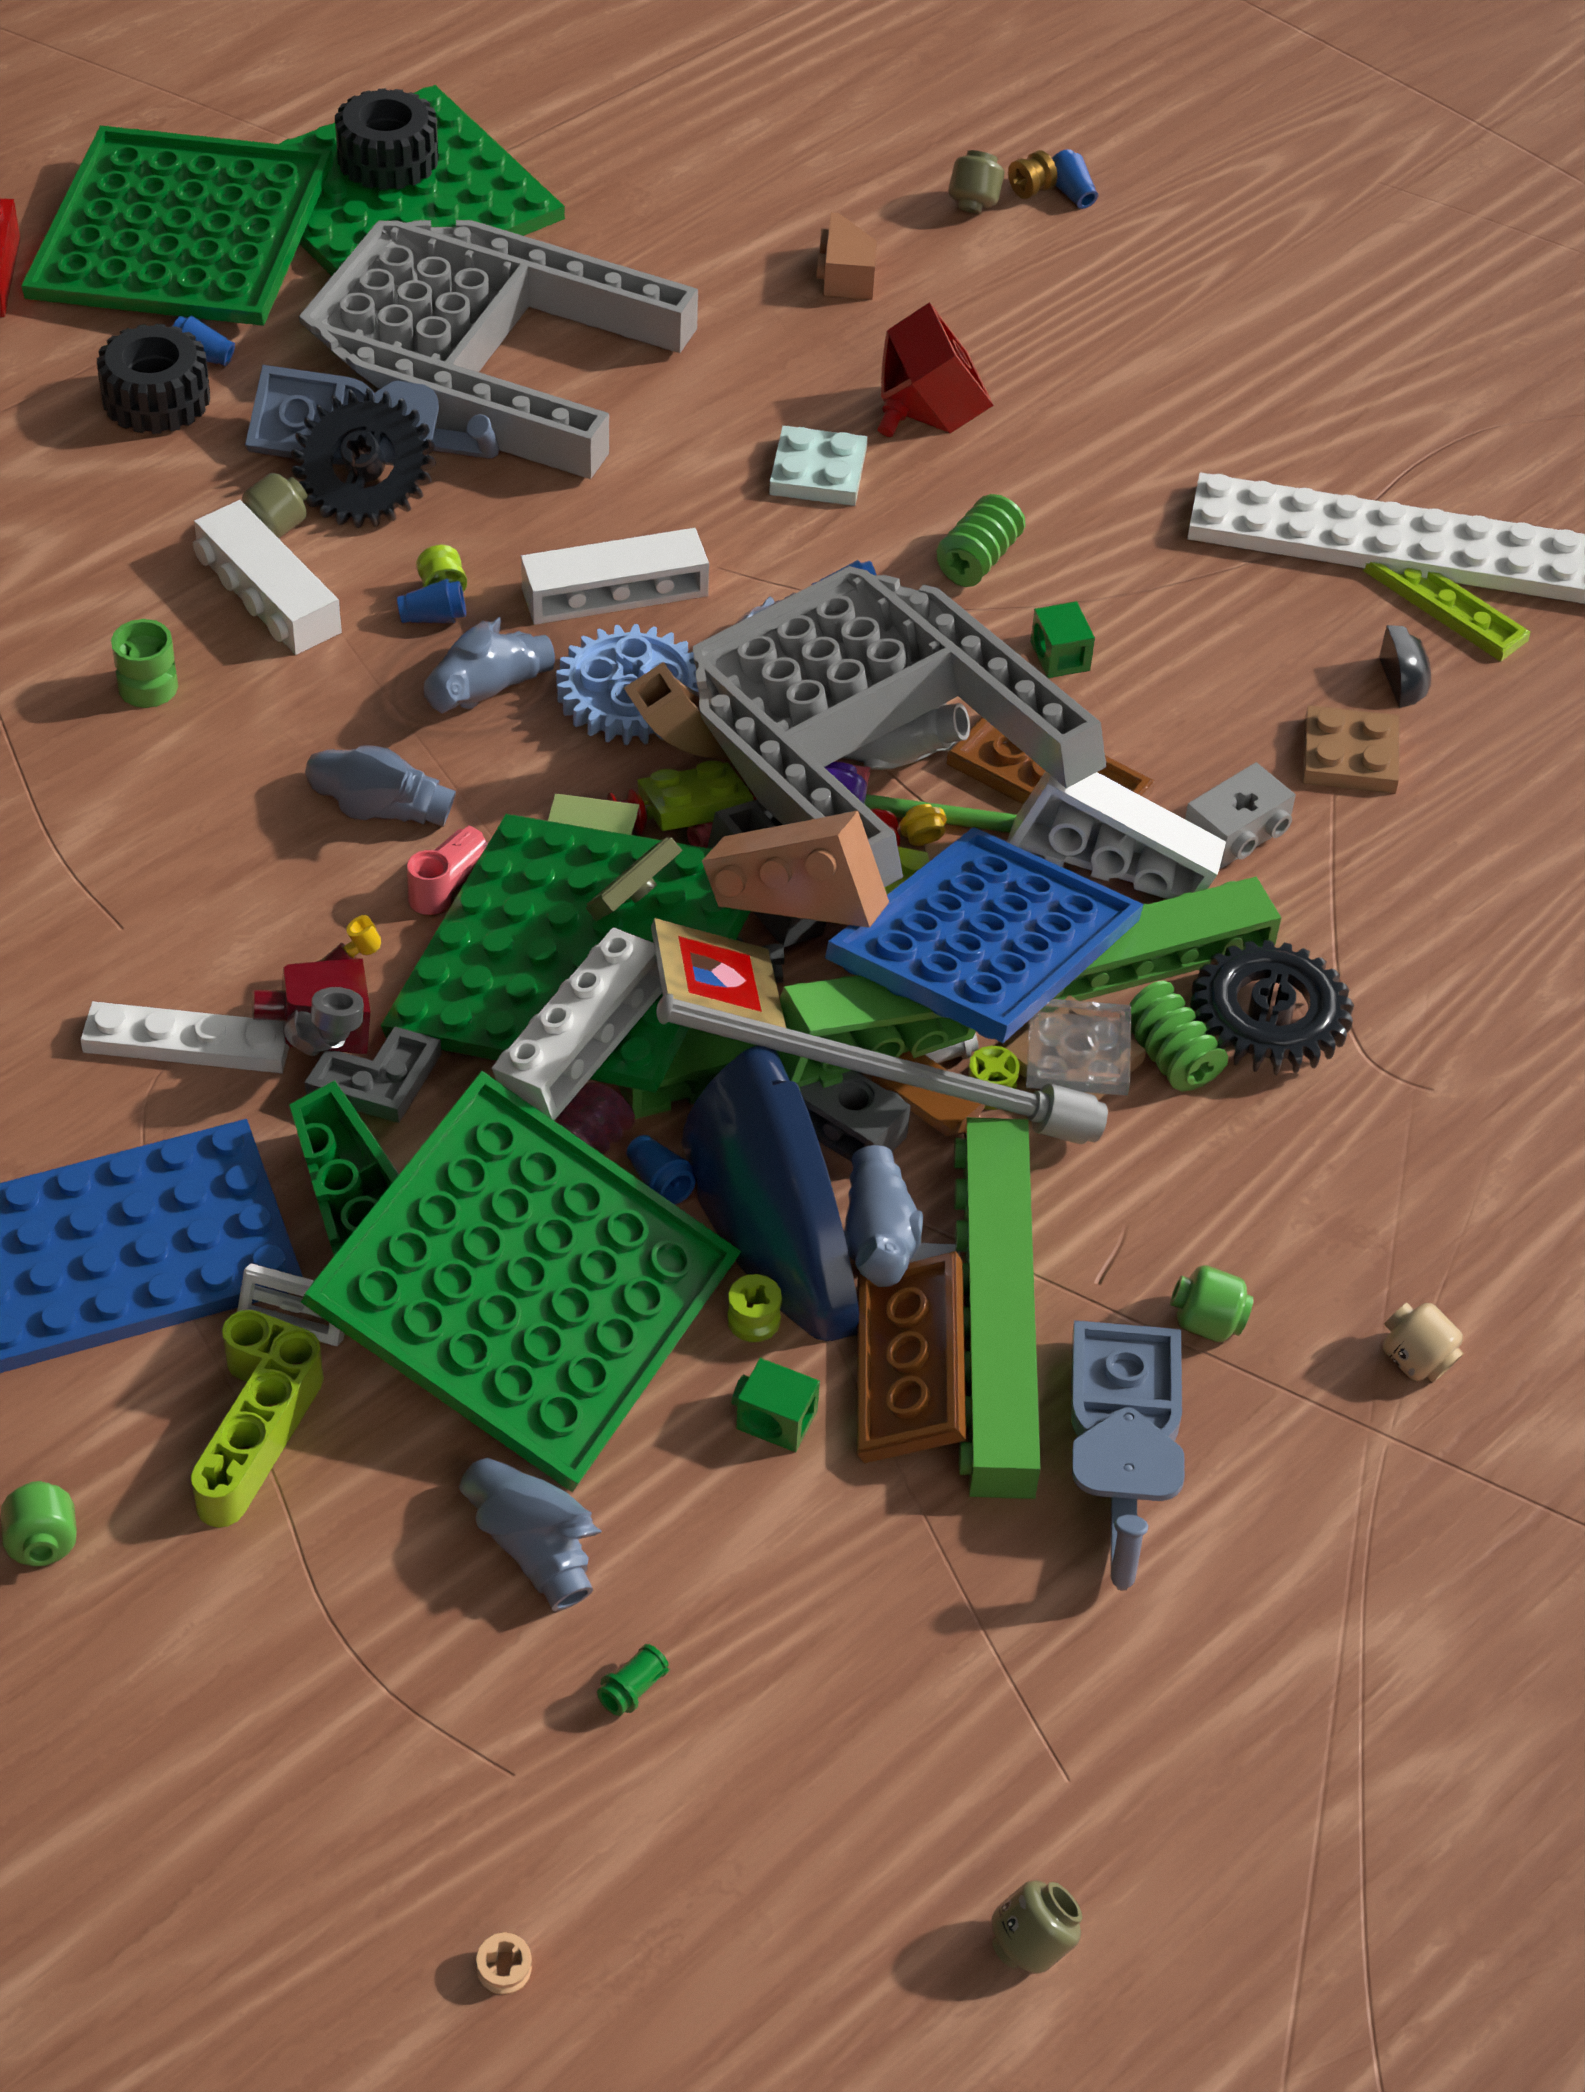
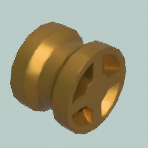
M1042 150L1029 154L1027 159L1020 158L1013 161L1008 167L1010 185L1016 195L1022 199L1033 197L1039 190L1046 191L1057 183L1058 175L1054 161L1049 154Z

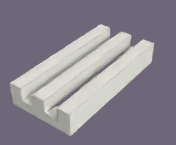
M250 1264L244 1269L237 1312L242 1310L262 1312L307 1329L314 1333L320 1342L338 1346L344 1338V1333L330 1323L327 1326L251 1305L252 1299L279 1306L281 1309L291 1312H301L320 1317L300 1303L302 1300L300 1297L255 1285L256 1283L304 1296L314 1280L255 1264Z

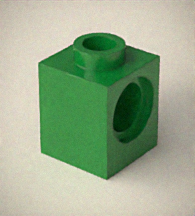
M1078 602L1035 608L1030 642L1047 678L1090 671L1095 637Z
M759 1358L751 1375L743 1374L733 1392L731 1404L737 1407L736 1429L790 1451L797 1452L818 1411L820 1380Z

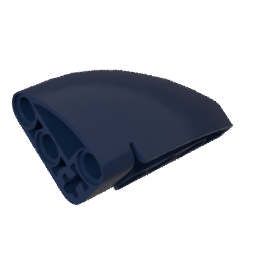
M759 1045L748 1048L726 1065L706 1086L689 1112L683 1128L681 1144L688 1162L692 1165V1171L697 1182L698 1201L716 1233L741 1251L735 1261L746 1275H763L777 1283L782 1295L780 1311L818 1340L835 1341L857 1335L859 1306L847 1244L826 1163L805 1101L797 1083L789 1080L777 1050Z

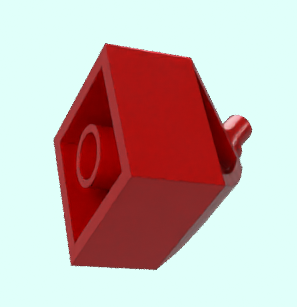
M930 302L886 331L881 373V397L885 402L882 411L885 414L877 429L879 433L892 437L899 422L905 420L906 417L952 433L994 406L969 353Z

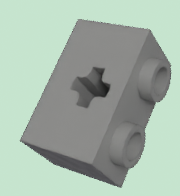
M1255 762L1189 802L1185 820L1226 841L1220 864L1222 869L1236 859L1248 857L1257 846L1272 837L1278 838L1287 831L1292 823L1291 814L1296 794Z

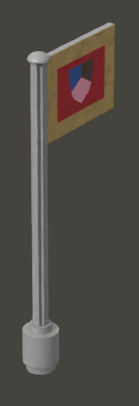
M656 918L653 920L651 930L663 993L656 1013L659 1022L663 1025L671 1022L1026 1115L1028 1120L1032 1121L1035 1133L1081 1145L1087 1141L1097 1142L1105 1130L1108 1117L1107 1106L1105 1103L1098 1102L1096 1096L1050 1083L1045 1084L1040 1091L1029 1093L787 1029L768 949Z

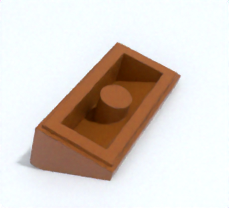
M910 1051L898 1057L946 1070L926 1055L913 1058ZM873 1076L871 1081L885 1090L897 1093L906 1103L911 1105V1112L945 1136L965 1132L966 1118H979L985 1107L984 1104Z

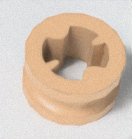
M498 1933L487 1938L479 1947L476 1969L478 1979L484 1988L492 1993L501 1995L511 1994L523 1988L530 1977L532 1958L530 1948L522 1938L516 1934ZM500 1952L511 1953L512 1962L518 1959L521 1961V1965L511 1966L510 1976L505 1977L497 1976L496 1966L489 1969L487 1963L497 1962Z

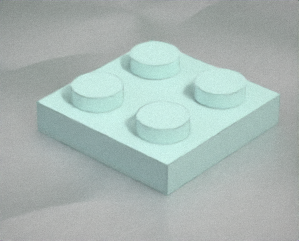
M782 426L770 479L769 495L855 506L867 450V436L814 430L805 427Z

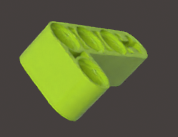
M254 1310L238 1311L232 1314L223 1325L222 1333L227 1367L232 1375L247 1383L194 1466L191 1474L197 1515L202 1522L218 1528L227 1527L238 1522L245 1514L319 1392L324 1380L320 1343L316 1335L307 1329ZM270 1404H278L276 1406L267 1407V1405ZM245 1446H252V1447L249 1448V1449H244V1450L239 1449V1448L245 1447Z

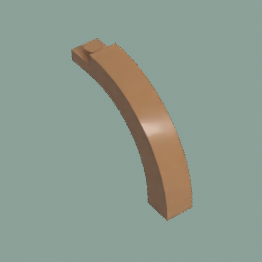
M664 662L624 687L644 720L666 742L680 750L697 756L730 760L701 718L699 692L682 684L673 676Z

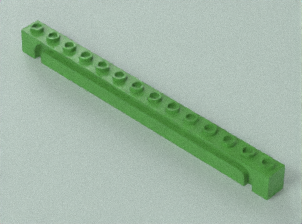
M1257 876L1240 881L1226 882L1221 886L1194 893H1183L1178 897L1151 904H1144L1140 920L1038 1012L1053 1009L1069 995L1077 1001H1083L1199 970L1203 965L1210 964L1211 956L1217 953L1225 955L1226 948L1234 945L1243 950L1244 942L1253 941L1258 947H1263L1264 940H1271L1276 945L1282 917ZM689 1028L656 1093L618 1085L632 1120L671 1110V1102L687 1098L690 1105L694 1104L706 1086L726 1065L748 1048L758 1045Z

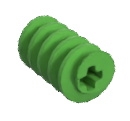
M989 494L977 500L974 506L966 512L965 516L957 522L956 526L948 532V535L938 545L937 561L947 578L963 587H972L978 584L982 577L990 571L991 567L999 561V558L1007 552L1008 547L1013 545L1016 538L1023 533L1026 524L1025 516L1021 509L1012 500L1002 495Z
M1157 981L1145 987L1133 998L1124 1014V1025L1131 1034L1135 1035L1139 1045L1146 1049L1149 1058L1156 1062L1158 1069L1163 1075L1167 1076L1169 1083L1174 1089L1190 1091L1202 1087L1215 1079L1228 1064L1229 1056L1224 1049L1217 1048L1218 1042L1213 1035H1205L1207 1028L1203 1022L1195 1021L1196 1015L1191 1008L1184 1007L1185 1001L1180 994L1174 993L1173 985L1167 981Z

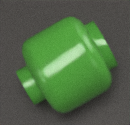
M1202 1265L1197 1267L1189 1278L1182 1275L1179 1277L1171 1296L1170 1305L1178 1308L1177 1322L1180 1328L1215 1342H1224L1232 1334L1239 1336L1242 1333L1249 1319L1254 1299L1253 1296L1247 1294V1286L1242 1278L1211 1266Z
M36 1481L24 1484L7 1495L1 1505L0 1519L2 1545L9 1557L20 1564L46 1566L60 1561L71 1552L76 1544L77 1527L75 1506L68 1492L57 1485Z

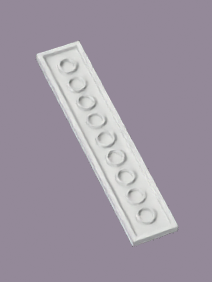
M1199 473L1188 540L1365 568L1366 563L1374 562L1383 564L1399 574H1404L1406 568L1421 570V577L1427 578L1428 571L1440 573L1454 583L1585 604V534L1567 529L1556 530L1532 526L1523 522L1513 523L1488 519L1479 515L1469 516L1434 508L1425 509L1406 506L1397 502L1363 499L1353 495L1319 492L1310 488L1281 486L1266 481L1231 478L1223 474Z

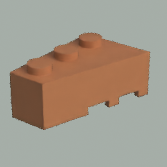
M858 811L724 836L702 860L719 907L870 928L889 903Z

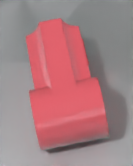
M468 825L465 829H458L435 850L419 851L410 857L407 863L408 902L414 911L423 915H435L449 908L452 901V892L467 880L488 845L481 831Z

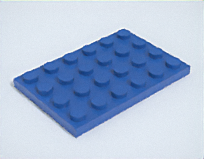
M973 827L887 895L888 905L870 928L848 925L829 940L825 959L842 966L851 974L863 976L886 987L895 995L907 997L922 1004L941 1017L951 1018L976 1030L979 1035L985 1038L995 1039L1004 1043L1140 920L1144 904Z
M247 1119L0 1183V1373L238 1308L244 1269L250 1264L303 1277ZM255 1283L256 1286H260V1287H264V1288H267V1289H271V1290H275V1291H278V1292H282V1293H285V1294H289V1292L281 1291V1290H278V1289L270 1288V1287L263 1286V1285H259V1284H256V1283ZM252 1299V1304L260 1302L258 1300Z

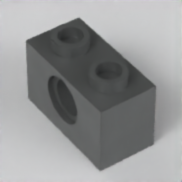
M851 1070L842 1073L843 1081L841 1083L823 1088L819 1081L799 1087L818 1141L852 1162L853 1154L861 1148L879 1145L885 1146L893 1152L907 1138L911 1105L906 1103L897 1093L885 1090L863 1076L861 1072Z

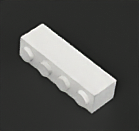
M241 500L194 520L196 540L193 542V548L199 561L204 566L209 565L218 574L223 586L228 591L233 590L243 600L248 612L252 616L257 615L267 625L276 641H283L297 655L342 633L339 599Z
M696 528L521 555L522 591L533 624L537 625L707 597L709 561Z

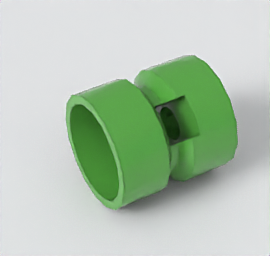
M149 619L132 620L121 625L114 631L111 638L114 664L117 668L116 677L119 695L125 702L135 707H157L168 702L175 696L178 689L171 632L164 624Z

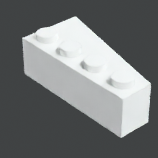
M1046 771L1015 817L1007 840L1008 843L1023 850L1045 856V860L1063 867L1064 862L1092 870V877L1109 881L1110 878L1126 880L1134 883V889L1166 899L1178 897L1183 893H1194L1208 889L1218 875L1226 841L1097 772L1066 789Z

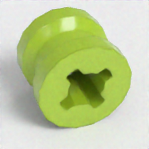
M435 545L425 549L418 556L416 568L422 579V588L448 579L449 583L460 581L464 593L467 587V577L462 569L461 558L456 549L448 545Z
M986 1046L978 1049L971 1056L968 1077L1016 1089L1020 1064L1017 1057L1010 1050L1000 1046ZM985 1105L984 1109L989 1110L999 1109L988 1105Z
M759 1274L746 1275L737 1279L732 1284L728 1294V1327L735 1336L744 1341L762 1342L771 1338L778 1331L781 1320L782 1295L779 1286L769 1277ZM758 1303L756 1305H753L752 1308L747 1307V1304Z

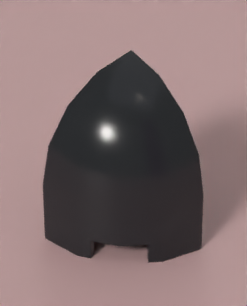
M1387 625L1379 656L1380 662L1399 708L1414 705L1427 695L1431 687L1430 660L1420 638L1418 639L1410 635L1404 626Z

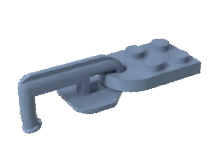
M262 365L245 443L248 452L293 458L291 455L292 449H305L297 442L295 434L311 435L304 424V418H309L311 421L318 423L321 421L316 405L322 406V408L331 413L333 411L332 395H335L345 406L348 404V391L350 389L354 391L358 401L363 402L366 389L369 387L363 382L350 377ZM393 381L376 393L373 392L376 403L381 400L384 391H387L392 400L391 408L398 404L400 398H403L407 404L406 415L410 414L413 409L418 410L420 421L417 426H420L422 423H426L429 426L430 432L424 441L426 439L433 440L435 444L433 451L487 459L498 456L499 445L487 416L482 414L473 416L468 421L467 433L437 429L435 425L439 401L435 392L430 387L418 383ZM383 437L380 448L384 455L385 465L394 466L396 457L394 447L387 438ZM340 445L334 454L333 464H344L340 454Z
M1074 1320L1072 1332L1071 1422L1078 1437L1075 1439L1072 1449V1477L1076 1485L1083 1491L1095 1496L1111 1497L1110 1576L1117 1590L1126 1591L1135 1582L1143 1535L1147 1533L1149 1528L1147 1522L1137 1516V1499L1150 1501L1169 1500L1180 1493L1184 1484V1451L1174 1442L1179 1432L1182 1416L1181 1329Z

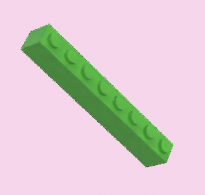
M967 1117L964 1138H955L954 1168L963 1169V1179L955 1180L954 1208L955 1210H964V1220L956 1221L955 1251L965 1252L963 1295L966 1298V1306H964V1339H966L967 1350L964 1353L965 1383H967L965 1406L968 1442H960L959 1475H969V1497L1035 1499L1040 1475V1441L1028 1119Z

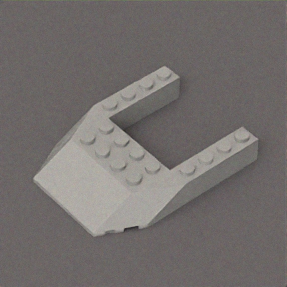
M415 220L409 223L378 221L300 314L299 319L306 329L353 370L379 389L393 381L418 383L430 387L435 392L439 401L435 428L467 433L468 421L473 416L482 414L487 416L491 422L500 451L591 479L609 454V413L492 377L479 371L528 307L681 353L697 330L698 289L472 220H456V227H431V220Z
M849 566L693 646L701 718L757 800L783 825L858 811L884 887L903 878L895 832L824 768L830 763L958 696L1066 789L1106 767L1101 722L936 587L922 585L919 590L900 586L899 578L887 575H872L867 570Z

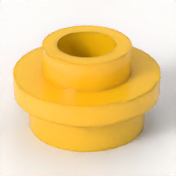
M921 804L912 807L906 812V816L899 823L901 834L908 838L910 844L922 846L924 844H931L944 836V825L947 818L943 809L932 807L930 804Z

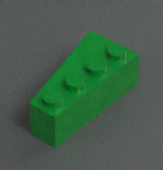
M334 1080L289 1104L328 1239L335 1256L398 1177L399 1173Z

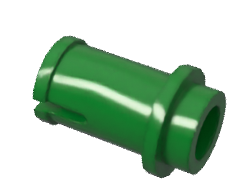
M644 1644L615 1674L607 1673L601 1678V1687L597 1690V1696L601 1704L616 1716H621L624 1712L632 1713L638 1708V1699L670 1671L667 1668L669 1663L666 1657L655 1646Z

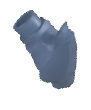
M500 617L492 622L481 621L478 625L467 630L451 646L442 661L433 669L424 682V697L432 708L440 713H445L458 705L465 709H473L479 701L493 697L511 685L535 678L538 673L551 671L555 664V653L551 640L546 635L533 637L531 634H525L521 631L499 634Z
M364 745L352 750H324L312 754L306 763L305 773L311 788L319 795L334 797L338 801L340 810L348 817L354 819H398L404 822L413 820L423 825L428 821L444 827L456 794L455 790L439 785L440 780L426 776L424 772L413 768L408 762L388 748Z
M873 1145L859 1149L852 1156L853 1171L849 1177L851 1185L848 1192L849 1205L843 1231L849 1257L856 1261L855 1264L859 1272L877 1287H891L900 1281L920 1245L923 1214L922 1211L916 1209L907 1191L906 1183L902 1180L901 1169L894 1163L893 1152L885 1146Z
M489 1458L473 1462L463 1474L459 1489L478 1509L475 1517L477 1526L481 1530L490 1533L495 1542L513 1557L520 1565L526 1577L531 1580L534 1588L539 1593L545 1594L553 1611L569 1608L587 1598L593 1591L585 1574L588 1569L589 1557L581 1549L582 1545L578 1539L595 1536L602 1532L593 1524L592 1512L586 1510L567 1492L543 1479L524 1474L507 1464Z

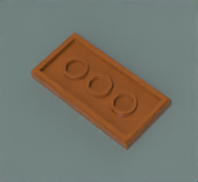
M983 717L970 729L968 738L958 741L947 753V765L1023 805L1045 773L1042 767ZM1105 755L1106 767L1097 773L1146 799L1151 795L1155 780Z
M954 1251L909 1262L908 1268L900 1281L891 1287H877L862 1274L858 1275L857 1455L865 1464L966 1441L962 1259Z

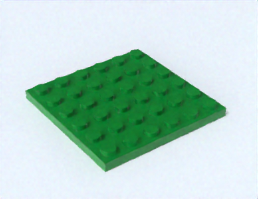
M436 85L424 87L414 92L419 95V99H426L430 103V107L434 108L436 112L439 156L438 165L435 170H432V175L427 179H420V183L414 186L407 185L402 189L388 188V190H379L377 187L368 188L362 186L361 182L354 183L349 180V175H344L340 170V165H338L335 123L321 126L316 130L279 143L332 150L334 163L299 243L331 276L334 275L378 221L409 223L415 220H431V227H456V220H472L525 236L564 220L565 206Z
M100 125L21 285L24 298L172 316H193L194 318L264 326L334 163L332 150Z
M505 814L387 1013L381 1028L386 1039L393 1028L398 1027L441 1039L442 1050L497 1061L501 1053L514 1043L527 1028L533 1016L545 1007L558 992L560 985L570 978L588 957L591 949L599 944L612 928L654 943L651 925L654 918L736 940L751 911L718 906L702 860L712 849L677 843L682 851L652 877L657 883L655 888L636 903L628 898L615 911L596 922L586 910V904L647 850L662 840ZM663 993L660 994L589 1080L654 1093L657 1092L690 1028L667 1022L665 1025L659 1022L656 1011Z
M481 1071L308 1288L300 1303L573 1493L741 1251L488 1074Z

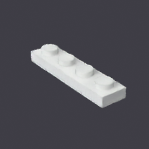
M94 1001L91 1003L81 1036L83 1053L283 1073L289 1046L284 1043L282 1021L253 1020V1018Z

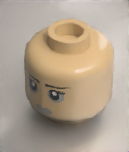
M1405 1303L1384 1323L1390 1331L1383 1342L1384 1352L1414 1381L1424 1380L1428 1377L1434 1383L1464 1354L1459 1349L1463 1340L1461 1331L1432 1303L1421 1304L1416 1309Z

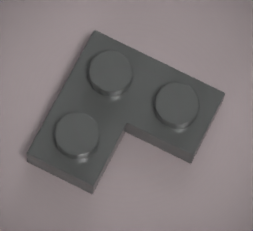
M394 1027L373 1061L340 1051L325 1050L304 1082L306 1095L335 1080L356 1111L400 1123L442 1054L441 1039Z

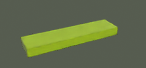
M1374 562L1366 563L1365 568H1363L1364 572L1500 662L1529 640L1531 633L1529 630L1440 573L1428 571L1427 578L1421 577V570L1406 568L1404 574H1399L1383 564Z

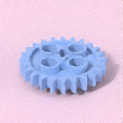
M619 624L615 625L614 634L608 635L599 628L597 629L596 640L583 635L581 637V648L570 645L568 647V657L560 658V670L556 672L558 703H563V714L565 716L573 715V725L575 727L588 723L589 736L602 730L605 731L606 742H610L617 734L622 735L624 745L630 743L632 736H639L644 744H648L649 734L655 732L644 720L624 687L664 662L675 678L685 686L699 692L693 652L688 653V642L683 641L674 645V633L670 632L662 638L657 637V627L654 626L646 634L640 633L638 624H634L631 631L625 633Z

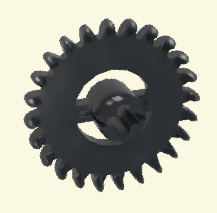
M370 388L366 389L363 402H359L354 391L350 389L348 391V404L345 406L335 395H332L333 411L330 413L322 408V406L316 405L321 421L318 423L305 417L304 424L311 435L296 433L295 438L297 442L305 449H292L291 451L293 459L303 464L293 466L292 473L296 478L305 479L299 483L304 488L306 494L312 493L306 499L308 506L318 507L322 505L320 507V514L323 518H328L337 512L335 518L338 525H344L350 517H353V523L356 528L362 527L365 518H370L373 526L377 527L380 525L381 515L384 514L390 521H395V509L399 507L403 511H410L411 506L407 499L409 497L421 499L424 495L418 485H427L432 481L429 473L424 472V470H429L436 465L435 459L427 455L435 449V444L431 439L424 441L429 435V426L426 423L417 426L420 421V414L416 409H413L410 414L406 415L407 404L403 398H400L398 404L391 408L392 400L387 391H384L383 397L376 403ZM385 437L393 445L396 453L394 467L388 477L375 486L363 488L365 482L376 480L385 469L386 462L380 448L382 438ZM339 445L341 458L349 473L345 483L340 481L333 469L334 454Z
M1264 940L1263 947H1258L1253 941L1244 942L1243 950L1234 945L1226 948L1225 955L1217 953L1211 956L1210 964H1205L1199 968L1198 978L1192 983L1190 1008L1196 1015L1195 1021L1206 1023L1205 1027L1207 1030L1205 1035H1220L1217 1041V1048L1225 1050V1048L1232 1045L1235 1047L1234 1065H1238L1241 1058L1249 1053L1252 1054L1254 1072L1258 1071L1265 1058H1270L1274 1075L1279 1073L1283 1059L1289 1060L1292 1064L1293 1072L1297 1074L1301 1068L1303 1055L1309 1059L1311 1067L1315 1069L1320 1060V1050L1324 1051L1326 1059H1331L1335 1053L1336 1046L1342 1047L1345 1044L1347 1033L1352 1028L1353 1018L1351 1014L1354 1004L1348 998L1349 987L1345 983L1339 982L1340 974L1335 969L1325 970L1327 961L1321 957L1311 960L1309 958L1310 951L1305 948L1294 952L1290 943L1284 942L1280 948H1276L1271 940ZM1260 980L1255 983L1252 989L1246 1014L1237 1001V994L1248 983ZM1275 983H1278L1279 988L1275 1005L1273 1006L1270 1022H1268L1266 1017L1269 1012ZM1295 988L1306 1000L1308 1011L1303 1018L1291 1024L1296 1003Z

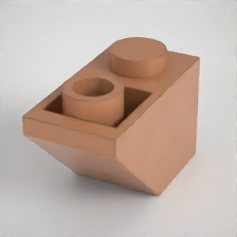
M834 212L830 214L829 229L821 228L819 253L822 254H818L817 279H825L824 296L873 300L877 241L840 213Z

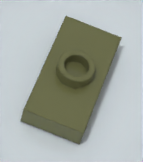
M672 837L669 839L665 838L655 844L586 904V910L597 922L615 911L628 898L634 903L638 902L657 886L652 877L674 859L682 849Z

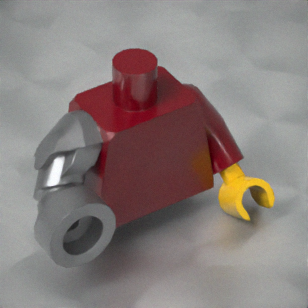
M367 915L358 916L348 924L346 932L352 940L348 944L340 943L319 961L287 964L284 966L282 990H253V1020H282L284 1043L290 1047H296L310 1056H315L323 1050L367 1054L371 1011L363 958H356V955L359 953L371 955L377 952L381 945V937Z

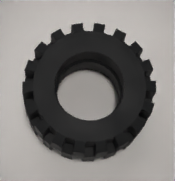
M382 88L376 91L368 90L361 92L359 96L353 95L347 99V103H342L338 108V113L335 114L338 165H340V170L344 175H349V180L354 183L361 182L364 187H377L379 190H388V188L402 189L407 185L414 186L420 183V179H427L432 175V170L436 169L439 159L437 118L434 108L430 107V103L426 99H419V95L412 92L406 93L400 89L386 90V88Z
M144 324L138 325L135 329L127 328L120 331L119 336H111L106 340L107 345L101 346L98 352L97 370L104 410L107 411V416L112 421H118V426L125 429L133 428L134 432L138 433L152 431V434H161V431L170 430L173 432L179 430L182 425L189 426L195 422V417H201L205 413V406H208L210 403L206 353L202 343L196 341V336L190 332L182 333V328L176 326L169 328L165 327V324H155V326H146Z

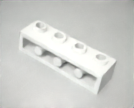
M612 928L601 942L591 949L588 957L570 978L560 985L558 992L545 1007L533 1016L527 1028L514 1043L501 1053L497 1062L492 1067L496 1081L552 1120H555L662 993L654 943Z

